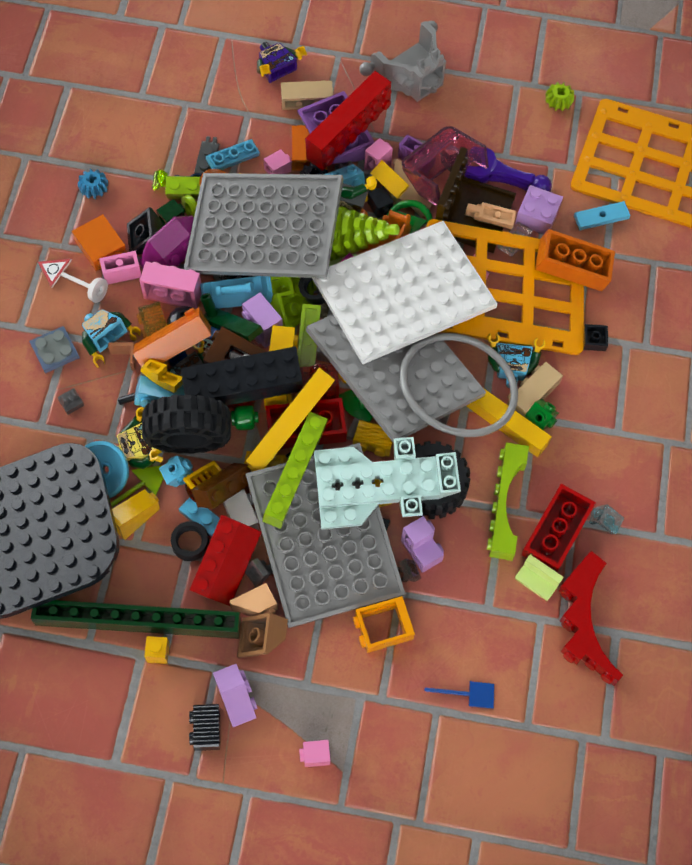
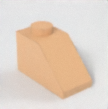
M267 583L230 600L232 610L250 616L265 613L275 614V610L278 609L277 602Z

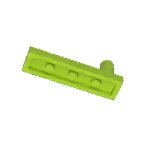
M302 304L297 354L303 380H309L315 373L317 345L306 332V328L320 320L321 305Z

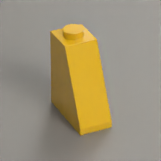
M144 489L112 509L117 532L124 540L160 510L159 499L154 493L151 492L149 494Z

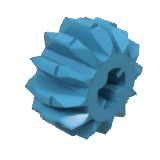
M90 168L89 172L83 171V175L79 176L78 188L81 194L86 195L88 199L93 196L96 200L98 195L102 197L103 192H107L108 180L104 172L100 173L98 169L93 171Z

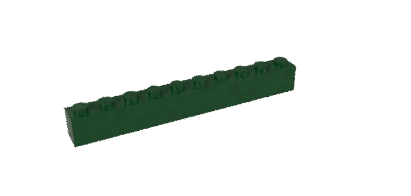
M59 600L32 608L31 620L35 626L239 639L241 623L240 612Z

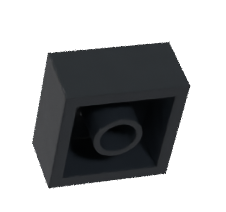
M585 324L583 350L606 351L608 348V326Z

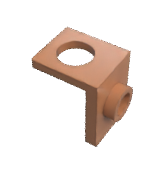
M109 342L110 354H130L131 370L135 371L134 342Z

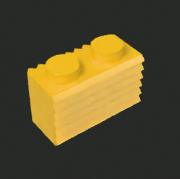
M359 420L353 444L360 443L363 452L368 450L380 457L390 456L393 442L380 425Z

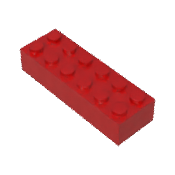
M374 71L305 138L306 159L322 171L327 166H330L334 159L341 155L350 143L355 142L361 132L367 130L372 121H376L379 115L390 107L391 81Z

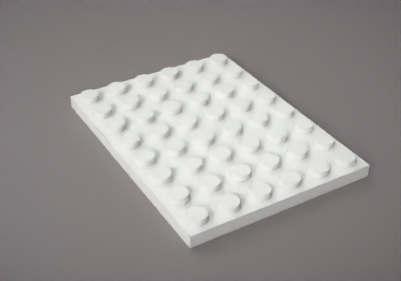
M444 221L329 266L327 278H312L362 364L495 309L498 304Z

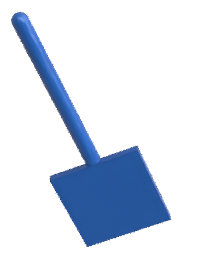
M470 681L469 692L427 687L424 689L426 692L469 696L470 707L494 709V684Z

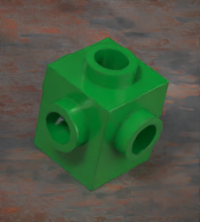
M540 399L535 401L525 417L544 430L555 425L559 412L555 410L556 407L553 404Z

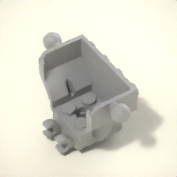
M423 21L420 26L419 43L391 61L380 51L371 54V62H363L359 67L360 73L363 76H369L374 71L378 72L391 81V90L401 91L407 96H412L417 102L430 93L437 92V89L443 85L446 67L444 55H441L436 44L437 23L435 21Z

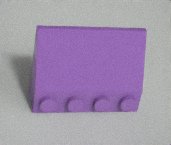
M345 91L297 110L309 133L348 97ZM368 130L361 132L355 142L350 143L345 151L334 159L332 164L348 161L356 162L365 159V150L374 143Z

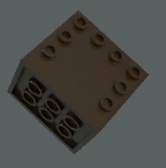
M461 147L438 201L435 219L502 232L504 227L473 219L474 217L465 215L468 203L477 205L484 202L511 209L516 193L465 177L466 166L469 161L467 156L468 149ZM454 237L457 242L476 247L475 240ZM488 243L487 251L494 253L497 244Z

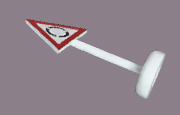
M72 259L38 262L51 288L62 276L88 288L87 296L94 303L100 302L106 295L108 283L105 279L96 278L89 284L64 273Z

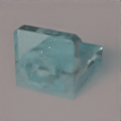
M607 504L593 509L589 523L592 525L599 524L613 535L617 534L624 517Z

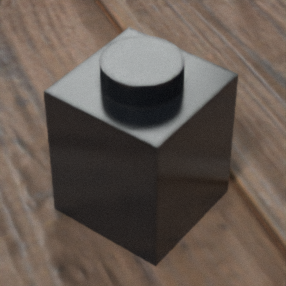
M382 186L368 192L367 203L375 216L380 218L386 215L393 207L394 201L385 187Z

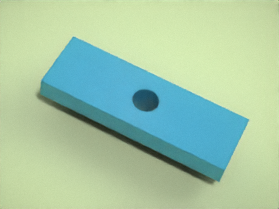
M250 139L206 155V160L211 169L223 170L258 157L260 152L253 140Z
M625 201L574 213L579 230L627 220L631 216Z

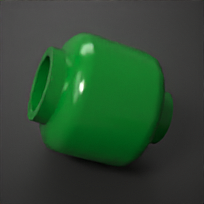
M252 405L236 406L234 411H231L232 426H235L239 431L253 430L255 423H259L258 411L254 412Z

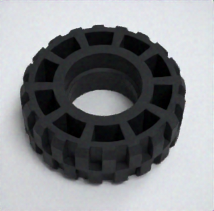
M199 395L161 397L148 403L142 412V438L148 446L165 452L194 454L214 451L224 447L231 438V412L226 404L211 397L207 398Z

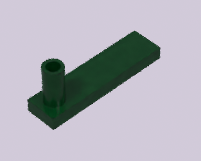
M210 293L200 296L206 311L204 316L210 326L219 330L221 327H224L249 342L263 332L261 325L216 308Z

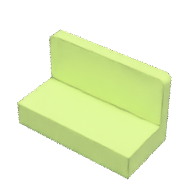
M531 554L515 576V580L546 601L550 599L564 578Z

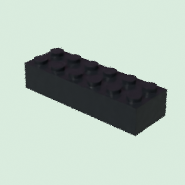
M296 347L181 368L185 395L211 397L217 401H222L227 406L297 393L304 387Z

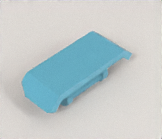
M252 276L200 284L201 295L210 293L218 309L242 306L244 302L260 292L269 303H271L273 296L270 276Z

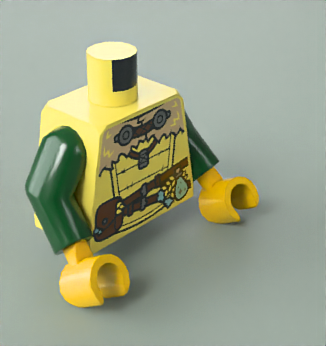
M139 407L136 410V416L117 435L118 447L126 456L128 466L138 469H146L156 461H163V457L158 456L162 451L148 446L142 438L143 407Z

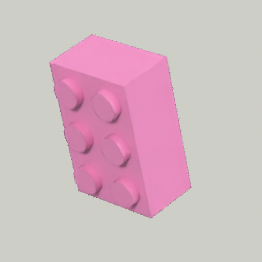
M145 262L140 277L144 299L175 306L198 308L201 296L200 273L191 269L184 270L176 266L161 265L157 262Z

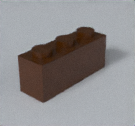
M232 463L191 489L197 507L214 509L248 486L246 473L251 472V469L247 467L248 464Z

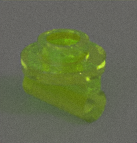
M160 169L154 172L152 184L154 190L166 187V176L169 175L164 170Z

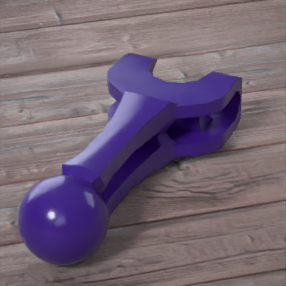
M474 146L470 152L471 159L480 164V166H466L465 177L483 183L489 181L506 183L525 191L528 190L530 185L549 192L552 189L551 180L547 176H535L533 173L511 168L497 160L495 153L489 148Z

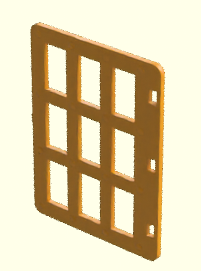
M602 99L599 102L570 184L571 189L613 204L625 201L629 209L692 228V214L678 210L682 196L692 199V187L686 186L689 172H692V125L610 99ZM618 108L628 110V113L618 111ZM606 120L642 130L638 143L602 133ZM669 123L679 126L678 129L668 126ZM651 134L687 144L683 158L647 147ZM598 143L634 154L630 167L594 157ZM643 158L679 168L675 182L639 171ZM589 168L625 178L621 192L585 181ZM635 182L671 192L668 206L632 196Z
M431 219L428 221L426 227L441 222L442 220ZM444 221L454 237L476 241L475 257L466 256L485 285L486 271L523 277L522 294L488 288L497 302L522 306L521 323L485 317V313L441 332L462 334L487 340L488 334H491V341H495L496 333L500 332L507 334V338L500 337L499 342L535 348L534 340L538 338L536 342L538 347H541L545 340V347L541 350L570 355L581 354L584 348V286L535 270V252H538L539 238ZM488 243L523 249V265L487 259ZM534 279L570 286V302L534 296ZM534 308L570 314L569 331L533 325ZM553 342L562 343V347L552 346Z

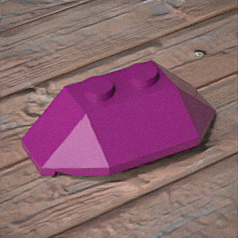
M173 217L155 233L145 245L142 258L139 261L140 266L144 268L145 262H157L161 265L177 267L186 259L194 217Z

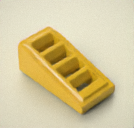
M213 460L184 477L183 481L190 489H193L196 486L191 480H194L199 485L201 482L197 479L198 477L204 482L206 479L203 475L209 479L211 477L209 473L215 475L222 469Z

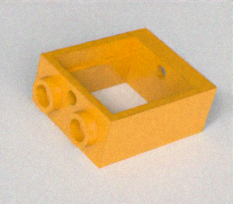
M402 596L356 609L353 622L355 628L360 629L361 636H359L361 647L366 648L367 653L414 640L415 633ZM395 609L403 634L371 644L363 618Z

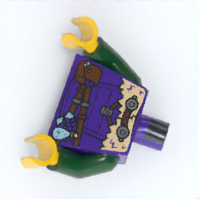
M268 42L262 43L259 59L257 60V73L261 77L266 75L268 82L271 83L296 71L297 59L301 60L302 56L307 55L305 47L301 46L293 50L284 47L281 43H276L272 46Z

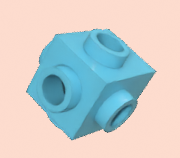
M180 456L171 457L166 464L159 468L166 484L174 487L186 484L183 478L193 473V465L190 460Z

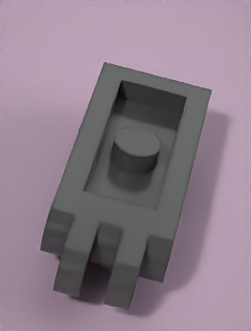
M210 136L206 137V141H202L194 173L202 174L206 170L211 169L206 160V155L219 151L220 144L217 143V137H213L212 142H210Z

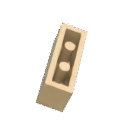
M332 81L281 82L282 110L301 109L333 96Z
M547 362L542 366L538 365L533 370V375L530 378L526 377L520 383L521 387L518 389V402L515 411L524 417L535 401L544 400L562 380L563 375ZM510 394L507 397L509 399L507 403L508 406L510 403Z

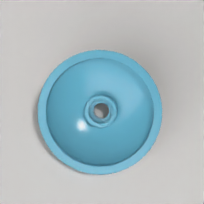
M94 441L85 445L97 456L102 465L109 498L116 496L122 491L128 480L129 466L126 456L118 446L111 442ZM106 466L109 468L108 473L105 471Z

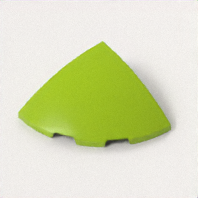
M271 276L273 296L270 304L281 316L283 326L295 327L301 322L302 304H311L306 301L299 291L298 285L301 277ZM313 280L307 287L310 295H313L314 291L317 290Z

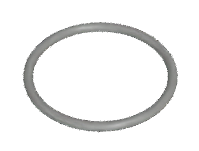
M456 333L434 334L415 343L402 360L400 385L403 395L412 410L423 421L437 430L459 437L484 436L502 428L515 412L518 402V386L510 366L498 352L478 339ZM452 340L473 345L490 355L500 365L509 382L510 403L505 414L497 422L480 429L454 428L432 418L417 404L408 385V367L416 352L433 342Z

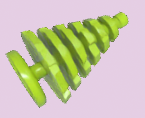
M339 206L330 261L345 257L349 253H356L360 249L368 248V244L374 245L379 243V241H384L389 238V235H398L400 232L399 225H389L385 220L368 217L366 214Z

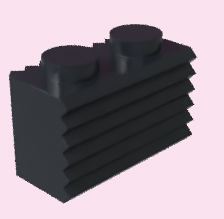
M219 704L193 705V711H189V722L193 724V732L189 733L190 745H193L195 751L220 750Z

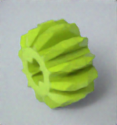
M558 82L555 85L551 84L546 91V103L549 104V108L554 107L555 111L560 109L563 112L564 109H569L574 102V90H571V85L565 86V82L563 84Z

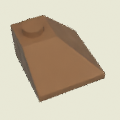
M272 613L242 618L237 657L246 658L269 654L286 639L288 619Z

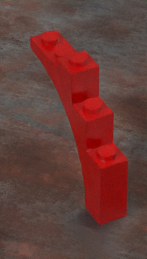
M590 551L558 590L565 600L573 602L560 619V622L567 631L575 633L563 647L561 653H563V657L568 662L575 663L576 665L582 659L590 670H595L601 675L603 681L615 686L623 674L609 661L602 651L595 636L591 620L593 589L598 576L607 563Z

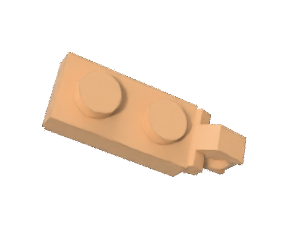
M484 202L477 205L468 203L465 215L474 217L473 219L512 229L516 211Z

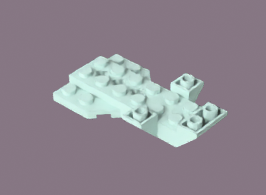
M414 437L393 439L394 460L372 462L354 447L314 450L321 530L362 526L379 504L399 503L402 517L423 516L421 500L440 499L461 492L456 452L436 454L433 457L415 458ZM376 479H378L379 482L382 481V483H380V487H375V484L372 483L375 482ZM355 481H359L363 484L360 485L359 489H356L355 486H352L353 484H355ZM335 483L342 485L339 491L332 488V486H335Z

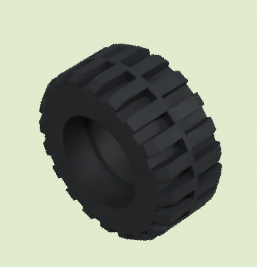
M425 441L422 446L420 443L416 444L415 458L433 457L436 454L456 452L461 492L440 499L421 500L423 516H429V519H435V516L438 515L439 518H444L447 513L452 514L456 511V508H460L466 498L471 480L469 478L470 468L466 467V459L460 458L461 453L458 450L453 451L451 445L446 444V446H443L439 441H436L435 444Z

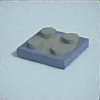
M64 326L29 341L45 373L80 358Z

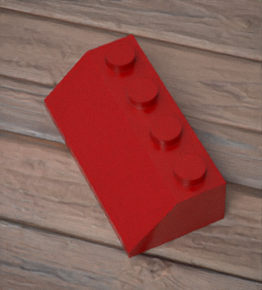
M221 515L190 587V591L230 606V600L234 599L262 532Z

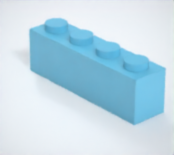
M140 375L136 386L134 405L145 407L151 401L161 397L185 395L184 387L182 385L173 393L155 384L146 376Z

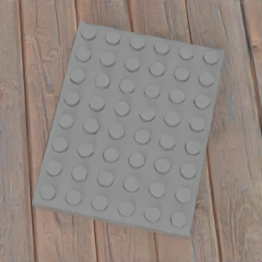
M203 173L184 270L191 269L200 274L327 278L343 176Z
M333 314L307 326L306 332L392 442L395 438H406L429 425L409 406L400 385L402 360L415 343L362 364ZM444 341L433 342L422 347L416 352L409 363L407 379L410 391L417 404L437 421L478 400L486 393Z
M360 443L346 446L354 447L363 454ZM314 455L307 466L281 529L262 521L264 512L286 463L246 473L285 618L288 619V629L405 595L379 505L368 516L362 526L321 530ZM355 481V484H353L352 486H355L356 489H359L360 485L363 484L359 481ZM335 483V486H332L336 491H339L340 487H342L340 483Z

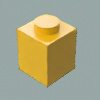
M146 637L144 657L147 663L168 664L170 643L167 637Z

